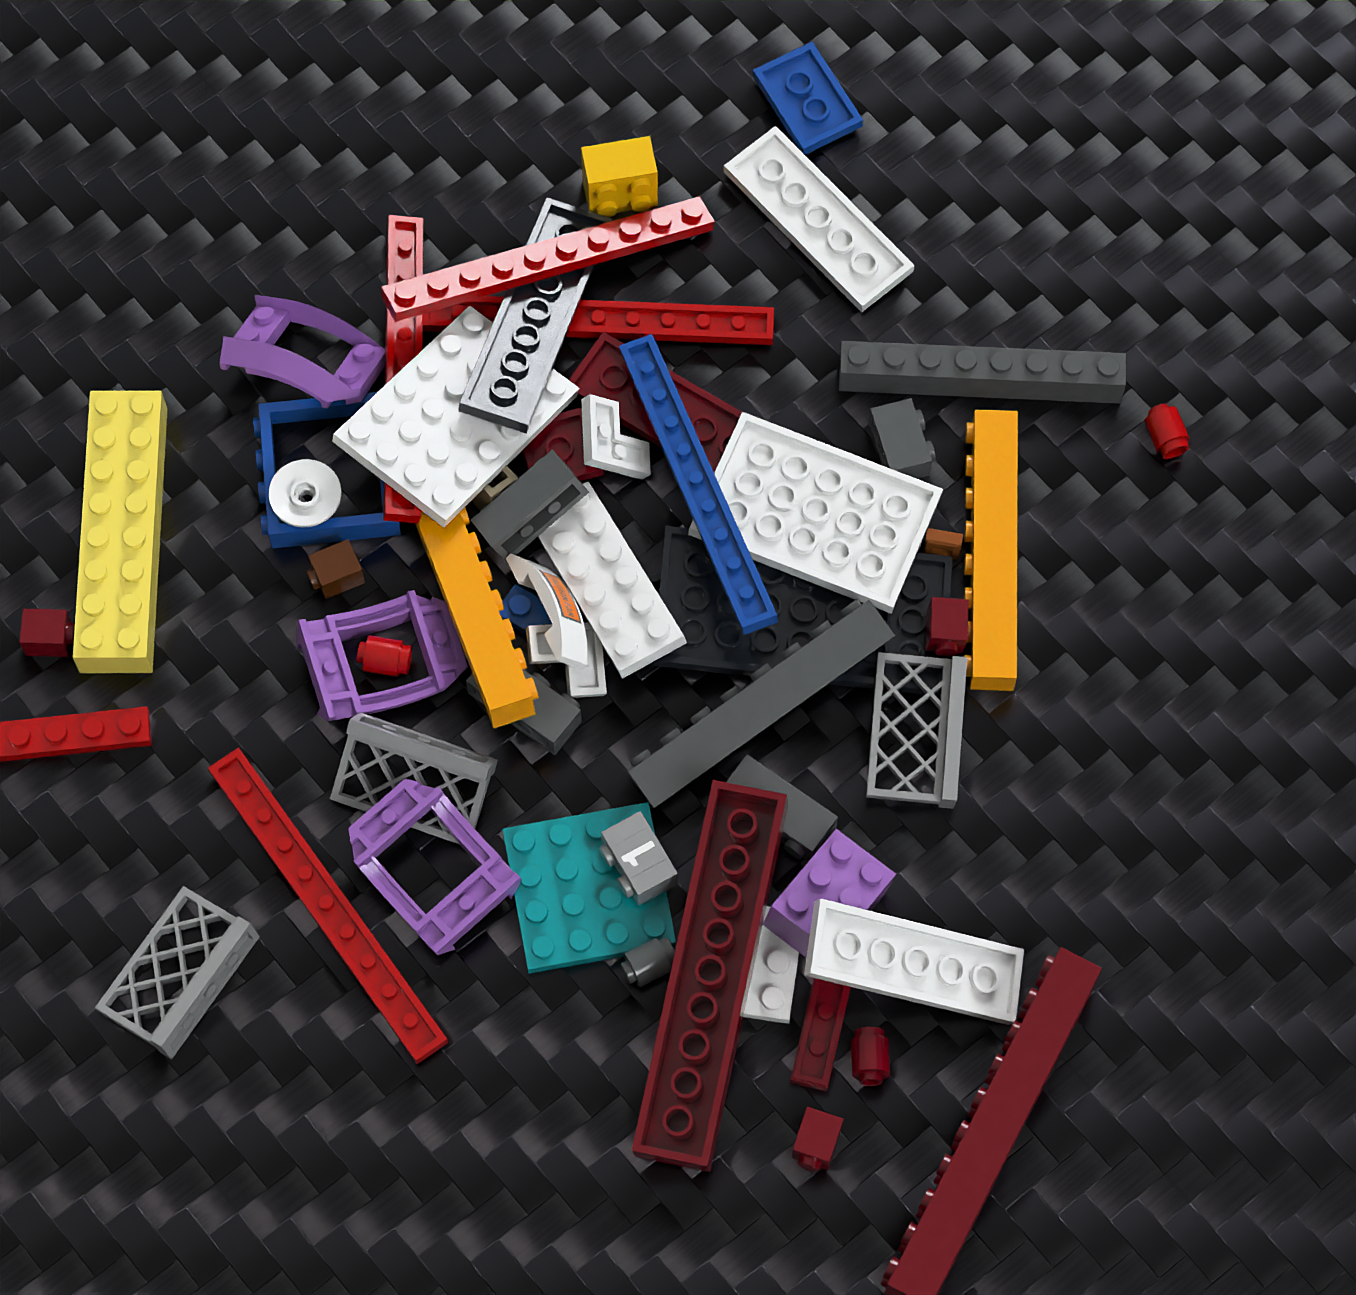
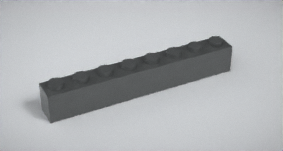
M841 341L839 391L1121 404L1126 386V353Z
M856 599L840 611L843 618L831 626L827 620L810 632L813 640L801 647L796 642L779 654L783 661L771 669L767 663L751 674L750 677L754 682L741 690L737 684L720 696L723 704L715 710L711 711L706 706L692 716L690 720L694 725L681 733L677 727L661 738L660 742L663 747L652 755L646 749L629 761L633 768L627 773L652 808L658 806L895 636L872 602L868 600L861 605L858 599Z

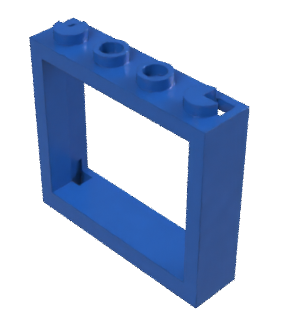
M377 392L367 393L363 400L357 403L346 405L345 399L333 401L329 408H323L321 402L316 398L259 404V417H253L255 438H261L262 449L256 450L258 471H264V482H258L260 504L266 503L267 510L266 515H261V529L263 536L269 535L272 548L401 535L400 522L383 521V513L329 518L325 522L312 527H296L287 523H280V519L274 513L269 501V486L276 474L272 424L353 416ZM380 479L381 495H382V506H383V503H384V481Z

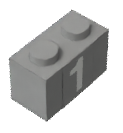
M641 811L601 832L602 846L599 847V851L609 867L615 865L621 877L617 878V881L624 895L627 898L633 896L638 906L678 885V873Z

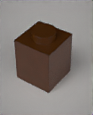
M349 539L308 555L311 568L306 570L312 588L314 590L320 588L325 599L365 583L362 568Z

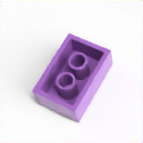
M836 829L773 903L763 925L807 958L814 901L825 899L872 911L887 892L896 873Z

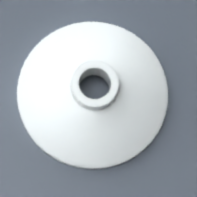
M310 459L293 461L283 466L274 475L269 486L270 505L274 513L289 525L296 527L316 526L328 520L337 510L341 501V485L335 472L324 463ZM306 494L313 497L309 502L300 501V498Z

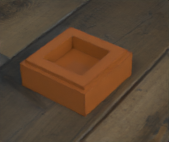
M927 528L923 553L953 556L952 559L957 560L960 555L963 534Z

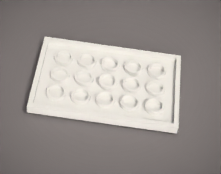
M471 306L465 309L333 434L332 440L333 443L442 527H445L506 465L577 397L580 389L553 369L527 434L459 412V402L493 325L490 320Z
M742 412L714 473L753 560L852 599H858L860 602L865 603L870 600L874 607L891 614L943 491L942 488L744 412ZM692 521L688 535L701 539L694 521Z

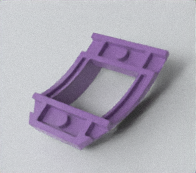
M254 295L256 307L235 336H223L220 368L222 370H228L231 365L244 367L247 374L278 380L306 392L319 400L323 408H329L333 401L343 399L346 400V405L361 402L385 367V349L361 331L321 309L287 299ZM290 322L320 329L354 346L334 375L310 360L274 345Z
M415 590L408 591L406 595L371 607L327 615L324 619L306 622V619H301L297 622L296 649L302 648L320 705L317 715L326 721L354 717L360 712L364 714L377 713L427 698L448 688L468 667L445 601L434 597L431 600L416 595ZM412 621L429 677L397 688L358 696L342 641L356 639Z
M404 779L348 828L354 863L437 955L455 950L453 944L507 896L512 899L522 881L521 877L502 860L499 854L463 817L439 787L424 786L420 782ZM428 811H431L480 867L425 914L384 869L376 857Z

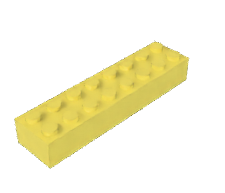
M90 391L73 659L79 673H153L167 406L162 391Z

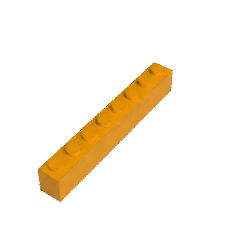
M975 410L973 422H966L965 443L972 444V455H966L965 476H971V488L966 487L965 509H971V521H965L964 541L971 542V554H965L964 575L971 576V587H965L964 599H968V609H970L967 643H970V655H964V657H967L966 677H970L971 690L1014 691L1017 680L1018 411Z
M464 507L445 527H442L421 510L420 523H415L493 728L535 715L533 700L539 698L532 677L525 679L522 670L527 669V665L521 648L514 649L511 640L515 639V634L509 618L502 620L499 611L504 610L500 594L497 589L490 590L488 582L493 580L486 560L479 562L477 554L481 553V548L475 532L468 534L466 525L470 524L466 508Z

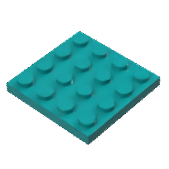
M649 802L502 828L509 867L522 879L514 896L529 974L622 957L624 953L654 938L661 940L667 937L672 947H676L666 891L638 906L633 896L627 898L624 895L617 881V878L621 877L615 865L609 867L599 851V847L602 846L601 832L641 811L655 834Z

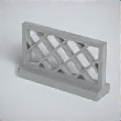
M878 652L866 797L939 804L938 807L954 808L958 794L967 657L952 656V659ZM885 663L900 664L908 673V676L893 686L884 676ZM909 665L919 667L913 671V669ZM926 667L942 668V680L931 690L918 676ZM911 679L925 693L912 706L898 692ZM884 684L889 691L882 696ZM941 689L939 700L934 694ZM893 695L906 711L891 722L881 711V704ZM928 699L939 709V717L929 725L915 711ZM910 714L923 730L908 742L895 726ZM881 720L886 727L879 732ZM938 725V735L936 736L932 729ZM891 731L903 746L888 758L879 748L878 742L883 735ZM927 734L937 745L936 753L924 761L912 745ZM907 750L920 766L905 778L892 762ZM877 755H878V756L881 758V760L883 761V763L880 764L878 767H877ZM934 761L935 772L929 766ZM886 766L900 780V783L891 790L875 788L876 775ZM925 770L934 781L933 794L918 793L909 781ZM905 786L909 792L898 790Z
M361 712L350 719L346 731L348 737L331 793V800L367 812L379 802L375 793L389 786L392 789L398 785L397 782L412 774L417 782L427 786L420 770L432 766L439 769L445 781L434 788L439 787L443 789L448 786L457 803L456 809L461 811L464 818L474 829L476 828L490 777L495 772L497 759ZM356 741L368 744L376 759L360 766L353 753ZM380 749L385 750V751H388V752L385 753V754H382V752L380 751ZM394 754L403 756L410 768V771L396 778L385 760ZM414 761H417V762H420V763H423V764L417 767V765H416V763H415ZM351 763L354 770L348 772L349 765ZM379 763L388 782L373 789L363 770ZM449 773H452V774H455V775H458V776H456V777H454V778H451V776H450ZM354 774H357L366 793L358 797L342 793L345 779ZM463 778L479 783L475 797L465 802L454 784ZM369 797L371 802L365 801L363 799ZM473 803L471 812H469L467 806ZM436 817L427 821L419 819L411 826V828L459 844ZM438 821L440 826L434 825L432 823Z
M183 886L95 1006V1009L156 1047L160 1053L172 1059L260 936L250 922L240 916L236 918ZM187 900L196 904L199 917L180 922L179 911ZM205 910L211 914L205 916ZM223 920L230 925L223 936L209 939L207 924ZM201 926L203 941L183 946L181 930ZM175 932L177 948L158 952L157 941L160 937ZM204 950L206 960L198 968L187 970L185 954ZM179 956L181 972L161 976L159 961ZM153 962L155 978L136 983L134 973L138 967ZM182 980L183 991L180 996L165 1001L163 985ZM156 987L158 1003L139 1007L137 991ZM131 993L133 1009L117 1013L109 1008L117 996ZM160 1011L161 1022L151 1034L144 1030L140 1016ZM134 1017L135 1023L131 1022L128 1019Z

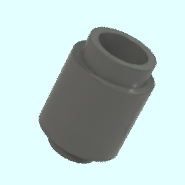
M667 937L661 940L654 938L624 953L625 962L620 965L628 982L631 984L636 981L638 986L642 987L671 973L675 951Z

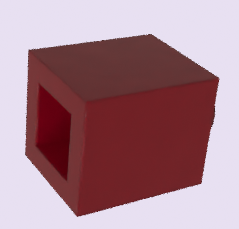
M932 597L926 612V651H934L937 655L946 657L954 656L957 653L962 654L968 641V599Z
M23 608L19 643L26 656L69 657L70 644L74 645L75 623H72L67 610Z
M807 1107L792 1151V1159L798 1160L797 1165L818 1172L820 1168L828 1170L844 1119Z

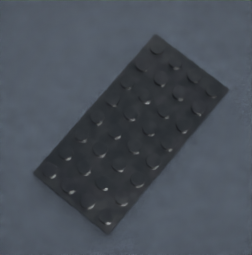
M665 526L659 596L683 633L687 643L653 661L652 666L750 676L767 663L772 669L783 661L779 654L798 642L803 647L813 640L810 632L827 620L831 626L841 620L843 616L840 614V611L854 602L855 599L753 560L777 613L778 623L743 635L703 541L688 535L689 528ZM926 553L916 554L892 614L876 608L895 636L828 684L875 689L878 652L947 659L946 656H939L934 651H926V612L932 597L950 598L953 556ZM885 663L884 676L893 686L908 676V673L900 664ZM909 665L913 669V671L919 667ZM926 667L918 676L931 690L941 682L942 668ZM913 679L898 690V692L925 694ZM883 684V690H888ZM940 689L938 692H936L934 695L940 696V694H941V689Z

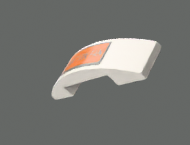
M510 553L506 560L518 584L536 590L553 624L544 636L556 660L583 670L587 665L586 632L579 607L571 591L559 576L550 569Z

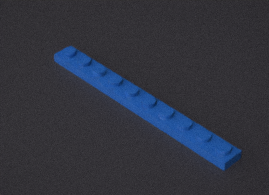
M650 334L620 345V354L743 635L778 623L774 606L653 335Z

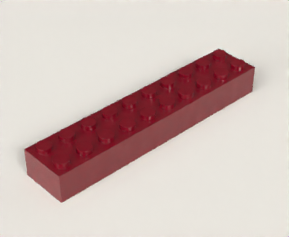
M717 780L712 781L631 1150L635 1157L706 1172L711 1170L788 809L787 794Z
M1060 947L1056 957L1048 955L1035 983L1039 990L1032 987L1018 1016V1018L1023 1020L1022 1023L1015 1020L1002 1047V1051L1006 1052L1005 1056L997 1054L985 1080V1084L989 1085L988 1089L980 1087L971 1104L968 1117L972 1118V1121L969 1123L963 1120L950 1149L955 1154L953 1157L948 1154L944 1156L933 1181L934 1184L938 1185L937 1189L934 1191L928 1188L916 1214V1217L921 1219L919 1224L916 1225L913 1222L909 1224L898 1251L903 1253L901 1259L893 1256L883 1275L881 1285L886 1288L884 1295H938L1094 989L1102 967Z

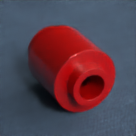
M1160 404L1151 408L1148 411L1149 415L1144 419V423L1156 452L1161 453L1163 459H1172L1188 451L1190 448L1188 444L1190 438L1177 407Z
M369 635L366 642L361 641L359 644L357 663L363 664V671L396 677L399 676V673L407 675L411 664L412 646L404 645L402 640Z

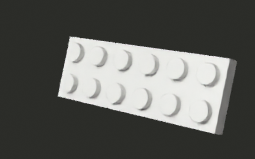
M776 126L724 165V173L861 312L914 271V264Z
M588 481L583 485L589 493L542 532L538 539L623 679L687 642Z
M818 899L814 901L804 976L1010 1025L1014 1023L1017 1015L1024 949L825 899Z

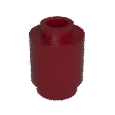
M858 1028L854 1031V1038L851 1039L852 1077L860 1080L861 1085L877 1086L890 1076L889 1039L885 1037V1031L882 1028Z

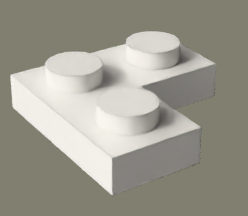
M591 394L581 399L584 464L641 480L651 475L649 442L620 434L619 402Z
M589 622L584 623L587 639V665L581 670L565 664L567 693L572 698L596 697L607 694L603 648ZM553 624L531 625L526 628L529 664L559 663L544 636Z

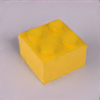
M650 136L581 147L582 181L588 211L611 217L620 212L632 210L643 212L651 207L658 206V172Z

